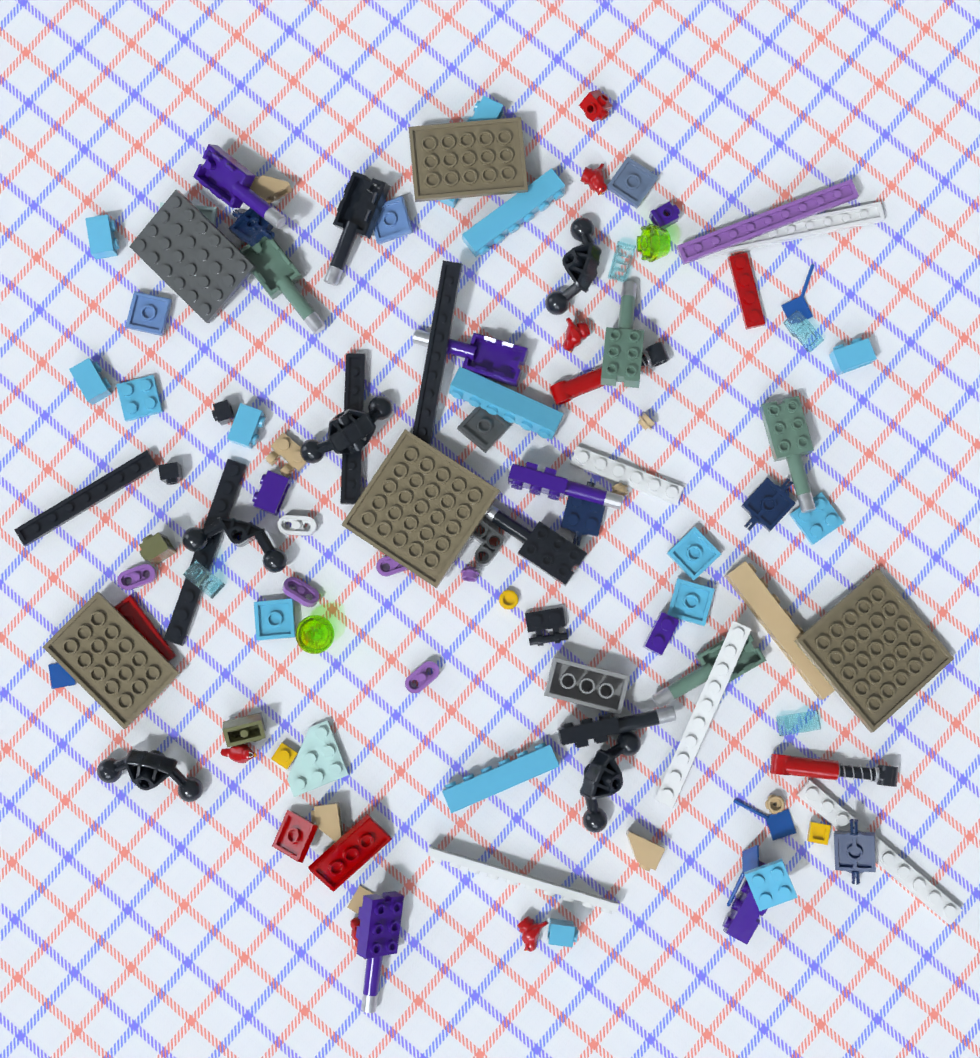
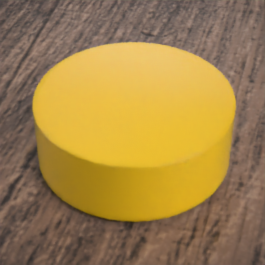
M506 590L501 593L499 603L504 609H513L518 604V596L514 591Z

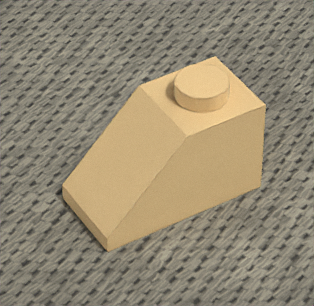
M265 175L256 176L250 187L251 190L269 204L292 192L289 182Z
M339 802L314 806V810H311L312 822H316L318 828L335 842L343 836Z
M627 830L626 835L635 860L640 863L639 867L646 871H650V869L656 871L665 848Z

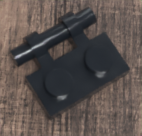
M563 607L525 613L528 633H536V637L529 638L530 646H544V643L555 642L556 644L561 643L563 640H568L567 632L559 633L560 627H566ZM541 630H553V634L542 636Z

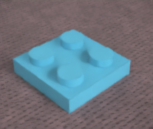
M154 375L116 384L126 422L163 413Z
M822 492L813 497L816 507L814 511L801 513L799 507L789 514L811 545L844 523Z
M693 527L666 553L692 581L721 555L696 527Z
M677 578L667 614L676 619L705 626L715 589Z
M293 599L254 602L256 641L296 637Z
M782 859L744 872L759 911L798 898Z

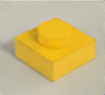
M282 742L271 759L287 770L298 755V752Z
M810 821L807 841L828 845L831 826Z

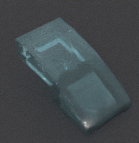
M797 310L783 322L791 335L800 341L807 352H812L824 341L814 326Z
M197 560L183 574L212 599L225 586L219 578Z
M818 710L776 717L779 736L821 729Z

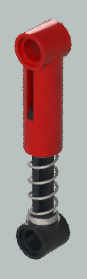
M663 342L655 343L645 349V352L642 353L641 367H647V365L656 367L670 360ZM602 367L550 386L549 389L556 405L565 404L575 397L605 386L601 385Z
M771 754L770 773L837 780L839 777H844V779L846 777L853 778V780L854 778L862 779V781L866 779L876 782L877 785L897 787L898 767L878 765V767L873 768L869 766L861 767L860 765L855 767L851 764L848 766L842 763L839 764L836 760Z

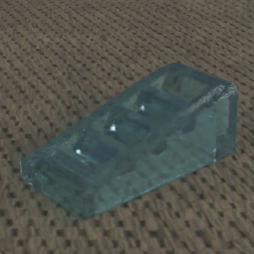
M620 241L617 242L608 278L620 282L627 280L636 246ZM620 248L628 250L630 254L621 253L619 250ZM621 256L628 258V261L626 262L617 259V257ZM618 263L626 265V268L623 269L616 267L615 264ZM613 271L623 272L624 276L613 274Z

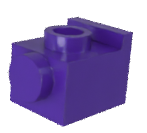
M669 201L661 207L653 209L650 212L649 218L659 233L678 222L680 211L675 204L672 205ZM667 211L669 216H665L663 213Z

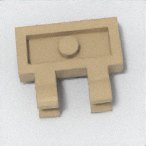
M284 432L271 445L274 451L265 458L273 466L280 457H283L288 463L281 468L280 472L286 478L294 469L300 472L307 464L300 455L301 447Z

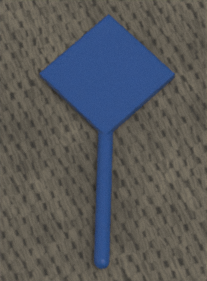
M814 264L810 266L800 297L781 305L791 327L813 317L804 299V295L814 269Z
M59 663L48 665L52 689L76 685L75 679Z
M736 799L733 800L737 805L766 819L773 841L796 833L789 809L767 816Z
M759 845L742 851V873L727 902L728 907L731 906L745 876L744 872L759 867Z

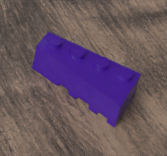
M759 860V867L766 864ZM745 880L740 889L742 893L739 899L736 898L731 907L733 911L730 916H726L722 926L726 934L747 945L760 923L759 915L763 916L767 909L759 911L749 884Z

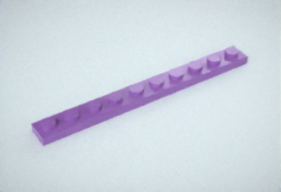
M852 179L685 242L676 248L683 265L857 199L859 195Z

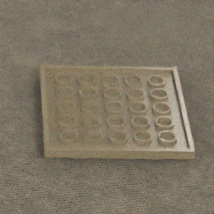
M405 429L341 525L435 588H438L501 491Z
M879 569L870 574L794 641L870 733L877 730L954 659Z

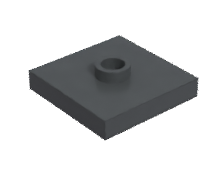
M479 406L457 427V430L483 452L487 453L511 425L499 415L489 414Z

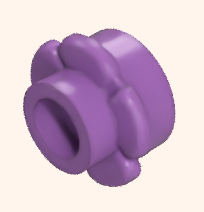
M466 566L465 569L461 570L464 581H477L479 572L476 571L475 567Z

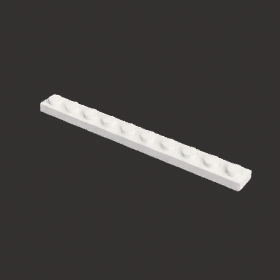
M881 202L813 215L701 259L883 222L885 217Z
M735 621L732 622L657 793L656 801L674 808L750 635L751 628Z
M808 780L796 794L838 831L850 830L849 820L853 819L854 822L855 818L813 782ZM858 822V831L870 832ZM875 836L876 863L947 924L951 925L963 910Z
M429 847L427 856H430L432 861L441 863L444 860L450 862L449 866L459 869L461 866L468 868L469 872L479 874L481 871L487 873V877L495 880L501 877L506 879V883L517 886V883H521L528 890L536 891V888L544 890L543 894L555 897V894L563 896L562 899L574 903V900L581 901V905L588 908H593V905L601 907L600 911L612 914V911L618 912L619 903L436 847Z

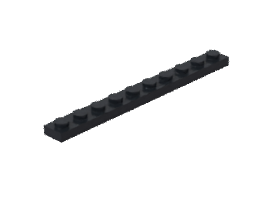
M444 260L413 428V435L430 446L463 266L462 263Z
M227 459L204 527L217 521L219 517L229 518L247 467L246 464ZM224 530L208 538L204 549L194 552L164 640L181 646L184 645Z

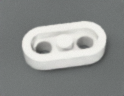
M284 515L278 521V529L285 535L311 536L317 529L316 522L308 516ZM287 522L291 523V528L289 529L285 528ZM307 523L311 526L309 530L304 529V525Z

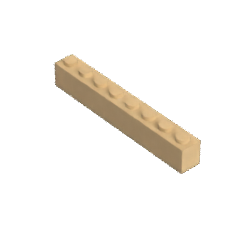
M746 561L741 563L724 577L819 700L825 699L835 691L834 688L794 642L804 631L798 624L795 625L792 622L791 614L786 609L783 610L781 608L778 597L774 593L771 595L764 579H759L755 574L757 572L755 567Z

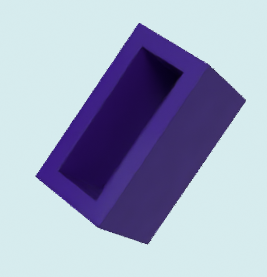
M268 470L267 474H263L260 480L261 488L259 492L256 491L253 496V506L277 516L292 481Z
M660 612L643 648L661 656L679 620L664 612Z

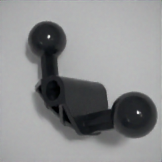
M577 218L571 224L570 232L572 237L582 242L583 245L572 248L562 259L563 266L574 283L563 292L553 291L546 297L545 307L553 315L565 313L569 307V300L581 290L585 293L588 292L592 281L597 276V267L600 263L599 259L602 250L595 244L592 238L594 225L588 218Z
M376 396L369 403V413L348 409L337 414L329 422L327 440L320 442L316 439H309L301 445L300 455L302 459L307 463L314 464L321 461L326 452L332 450L337 454H351L362 449L370 441L376 430L375 422L387 419L391 415L393 410L391 401L385 396Z
M219 517L217 521L203 529L192 527L183 534V545L192 552L204 549L208 538L223 530L229 540L237 547H243L256 539L264 552L262 561L266 570L277 573L282 571L287 565L285 552L274 548L265 529L253 525L252 522L248 523L236 518ZM238 533L241 535V540L239 541L236 539V534Z
M633 731L621 733L616 740V745L608 750L599 749L594 759L584 770V781L580 789V795L585 797L587 811L583 815V825L590 832H601L605 829L608 822L606 813L601 808H598L597 799L615 794L623 785L622 772L615 758L621 754L625 756L635 755L641 748V739Z
M132 749L126 757L119 760L106 758L97 767V775L105 783L116 782L121 777L123 770L127 769L132 782L142 790H151L170 776L178 784V795L182 800L194 802L203 793V785L199 779L185 777L176 768L178 763L176 759L168 758L157 750L148 752Z

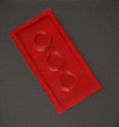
M129 595L114 606L169 662L177 656L132 595Z
M367 814L308 868L334 892L390 842L392 838Z

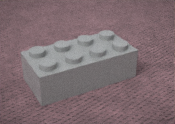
M553 657L544 696L621 715L630 676Z

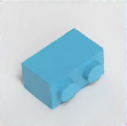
M108 214L85 218L91 255L96 260L118 256L117 249L120 247L118 239L115 238L114 234L117 231L115 221Z
M857 338L847 346H844V344L838 345L829 354L837 376L871 364L877 359L869 338L864 340Z
M88 358L69 369L87 402L91 405L112 394L109 389L112 386L106 377H102L100 373L102 369L97 361L93 362Z
M240 403L227 439L232 443L252 449L253 445L255 446L258 442L259 428H262L265 424L266 417H264L263 411Z
M550 918L547 935L548 944L573 947V942H577L578 930L573 921Z

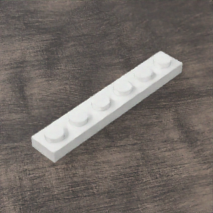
M579 446L576 447L570 463L572 466L613 482L622 483L631 489L677 506L684 488Z

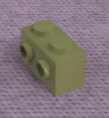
M159 532L155 535L150 534L142 539L143 542L139 544L141 548L139 552L143 559L157 565L177 553L168 537Z
M261 712L223 722L222 730L227 748L266 738V729Z

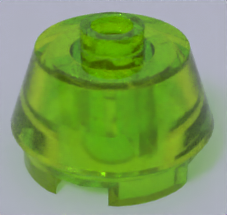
M654 224L642 226L640 228L642 230L641 236H637L636 241L637 251L642 253L641 259L653 262L667 256L671 247L669 232Z
M319 615L308 616L296 628V641L299 647L307 653H322L333 643V626L325 617Z

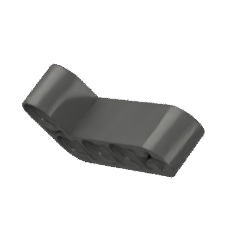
M481 521L479 526H482L485 532L481 535H477L474 532L471 537L481 543L475 552V562L477 565L485 567L491 563L502 548L503 537L484 521ZM496 537L500 540V544L492 546L489 540ZM482 552L487 553L489 556L485 562L478 559V555Z

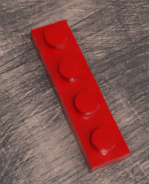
M742 253L729 256L728 262L745 329L764 326L765 320L748 254Z

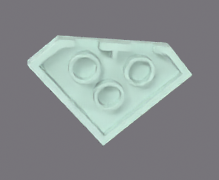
M328 720L310 727L307 731L287 778L294 797L349 775Z

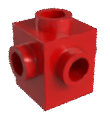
M599 89L589 92L579 104L580 108L585 112V116L592 122L604 120L609 115L608 111L613 107L609 102V98L602 94Z

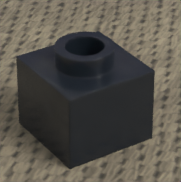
M228 400L213 404L214 410H212V415L215 421H218L221 425L234 421L235 415Z
M178 462L158 465L162 482L167 485H174L179 480H183L182 468Z

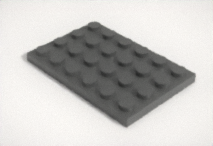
M175 190L129 246L206 323H210L257 268L179 190Z

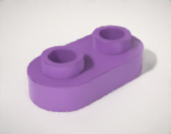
M389 556L379 559L376 564L378 573L385 577L408 570ZM389 564L390 569L387 571L383 570V565Z
M142 564L120 573L117 580L118 585L124 590H133L153 582L157 572L153 566ZM149 571L150 576L146 578L144 573ZM130 577L132 582L127 584L126 579Z
M289 577L284 581L283 592L305 607H313L317 604L319 593L316 589L296 577Z
M432 661L423 663L406 678V689L411 693L421 692L438 677V665ZM427 668H433L434 672L432 675L426 673ZM413 680L419 682L416 688L411 685Z

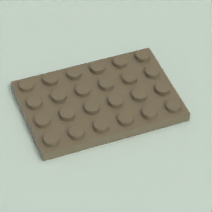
M521 117L408 127L415 202L528 192Z
M96 592L43 646L123 729H126L181 674L100 592Z

